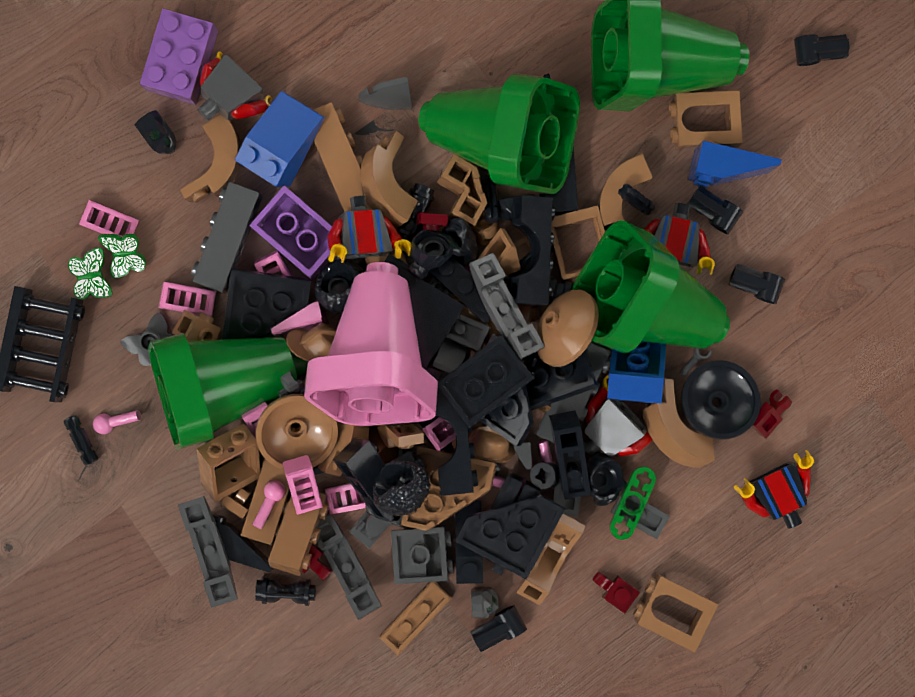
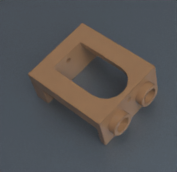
M740 91L679 93L674 96L672 102H669V117L674 119V127L670 129V141L675 143V151L680 150L682 147H698L702 141L727 145L732 148H737L743 143ZM725 105L726 131L692 132L683 125L682 114L690 107Z
M657 573L655 578L651 577L645 587L647 595L644 601H639L635 607L633 615L636 617L634 621L638 625L695 653L718 604ZM669 595L698 609L687 633L657 619L653 615L651 607L656 597Z

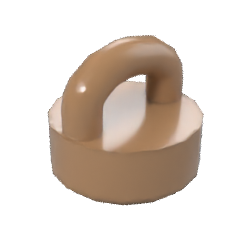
M485 218L477 221L472 229L477 236L478 243L486 246L499 231L498 222L488 223Z

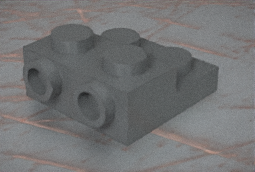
M445 525L435 526L429 531L416 528L391 530L395 584L448 581L449 574L454 573L453 558H448L447 547H452L451 531H446Z

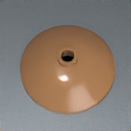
M572 290L557 297L545 309L536 328L545 346L537 351V354L544 363L553 367L567 365L577 359L588 347L595 334L599 318L598 305L590 294L582 290Z
M304 394L286 395L273 401L264 409L256 425V441L261 454L269 463L283 470V462L305 455L309 456L312 468L319 465L331 454L338 437L336 420L307 401ZM293 423L300 424L298 428L291 427Z

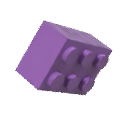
M162 8L140 85L146 91L196 105L201 91L199 82L204 64L210 61L218 34L215 25L208 21Z
M283 186L249 226L309 278L314 280L329 262L330 250L327 235L332 226L286 186Z

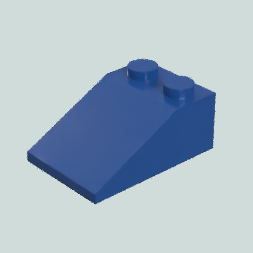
M281 91L245 137L235 161L276 187H290L325 117L284 91Z
M702 141L694 150L687 180L693 181V185L696 187L709 188V185L715 186L770 173L781 165L782 159Z
M641 341L634 350L628 353H621L612 349L607 398L661 404L666 344Z

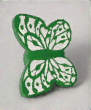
M129 233L122 237L117 234H100L98 236L100 243L111 251L114 256L111 263L112 278L116 279L129 273L130 269L137 272L144 270L146 259L141 253L137 252L139 238L136 235Z
M100 247L88 251L84 255V259L73 257L68 261L70 272L78 280L74 285V295L80 300L86 299L91 294L96 298H109L113 295L112 288L103 278L101 271L105 254L104 250Z

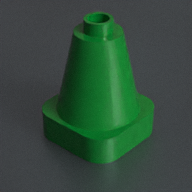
M605 0L598 6L594 14L591 28V90L593 104L597 110L630 112L652 98L729 85L736 75H743L748 67L749 49L745 43L739 42L735 32L661 8L660 0Z
M516 73L509 76L503 86L448 91L436 94L431 101H427L422 105L419 112V126L426 133L430 143L488 170L490 178L494 183L555 194L562 188L568 175L580 114V98L573 86L549 78Z
M623 220L613 223L605 231L571 291H585L596 300L599 318L592 340L621 353L631 352L641 341L704 349L713 343L722 341L730 328V319L727 315L725 304L680 267L675 256L652 233Z
M181 333L150 341L148 346L153 375L176 450L212 440L215 431L242 418L241 415L264 402L268 404L279 398V391L284 388L280 377L284 374L291 372L296 381L297 377L307 374V361L297 357L289 349L283 337L187 341L185 334Z

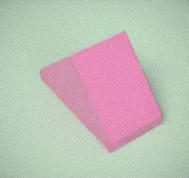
M438 417L422 429L437 451L456 439L452 426L441 417Z

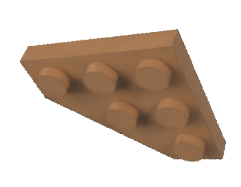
M418 446L416 455L420 454L427 465V468L424 470L428 473L431 486L427 498H425L421 507L412 515H403L401 525L425 531L431 530L492 489L497 463L470 459L471 470H477L478 486L473 487L474 493L441 496L438 467L448 462L453 454Z

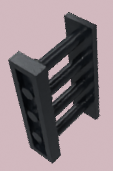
M14 286L0 350V391L11 392L12 388L20 386L51 393L49 402H62V399L66 398L69 384L66 381L79 321L83 320L85 314L84 300L71 297L70 305L36 299L32 295L33 290ZM33 308L67 315L65 330L61 331L29 324L26 321L28 310L30 311ZM28 334L62 341L59 357L23 350V347H21L23 336ZM24 360L56 367L54 381L48 382L17 375V372H15L17 362Z

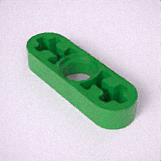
M641 466L632 471L609 523L610 533L619 540H626L634 533L655 485V473L648 467ZM646 471V477L650 481L649 483H643L640 490L645 491L644 496L636 491H630L632 485L635 488L639 485V480L636 479L637 474H643ZM631 495L637 496L640 501L639 507L634 511L628 510L625 506L626 498ZM623 510L629 515H635L633 521L630 518L626 520L625 525L628 527V531H622L620 535L617 534L618 529L615 528V524L622 523L624 519L623 515H619L620 511Z

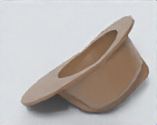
M324 323L315 326L311 330L293 329L288 333L286 342L289 349L297 357L310 361L317 357L328 356L336 329Z
M484 423L472 429V432H468L469 443H474L476 459L503 463L513 458L515 451L512 443ZM456 439L452 441L454 449L456 448Z

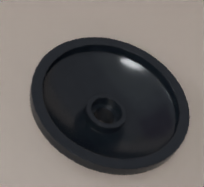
M716 360L700 365L687 377L681 393L682 409L688 422L699 433L713 439L726 440L740 436L755 423L760 411V392L755 380L744 368L729 361ZM713 399L719 401V407H715L712 404Z

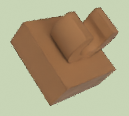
M243 487L236 497L232 494L226 496L221 505L243 519L248 514L250 506L246 502L252 495V492Z

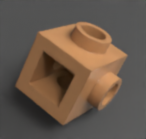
M184 310L172 333L175 335L184 333L187 341L217 340L221 328L213 324L214 318L200 312L197 316Z

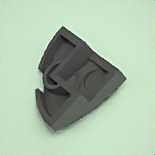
M407 77L378 83L377 86L372 87V93L370 94L368 88L358 94L359 102L375 108L387 110L412 109Z

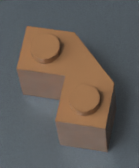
M455 154L448 160L436 183L458 195L447 219L462 218L473 228L487 205V200L481 188L477 167Z

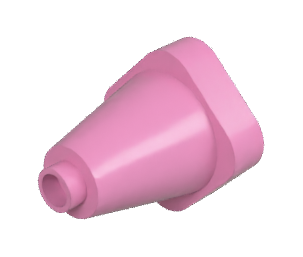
M385 262L370 263L366 266V272L354 278L328 356L317 357L308 362L304 397L334 420L349 425L373 426L430 420L436 416L438 381L421 364L408 282L405 278L398 275V268L395 265Z

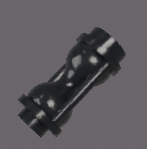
M415 183L414 188L409 190L410 195L418 200L409 220L396 229L401 237L410 241V243L420 232V225L416 224L417 214L425 213L430 207L431 202L435 199L433 197L435 191L419 183Z
M264 577L263 580H257L255 600L262 601V604H267V602L275 603L281 598L292 599L293 602L304 604L305 606H309L310 601H315L316 585H311V579H306V581L299 580L292 585H282L278 580L269 579V577Z

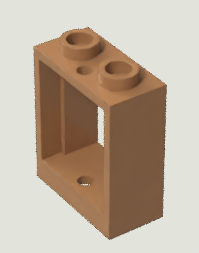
M598 206L558 215L552 221L551 232L554 234L553 254L561 282L570 281L574 284L582 269L566 272L556 230L592 221L598 243L605 233Z
M244 423L196 448L201 485L215 503L259 479V448L256 438ZM240 454L241 457L215 470V467Z

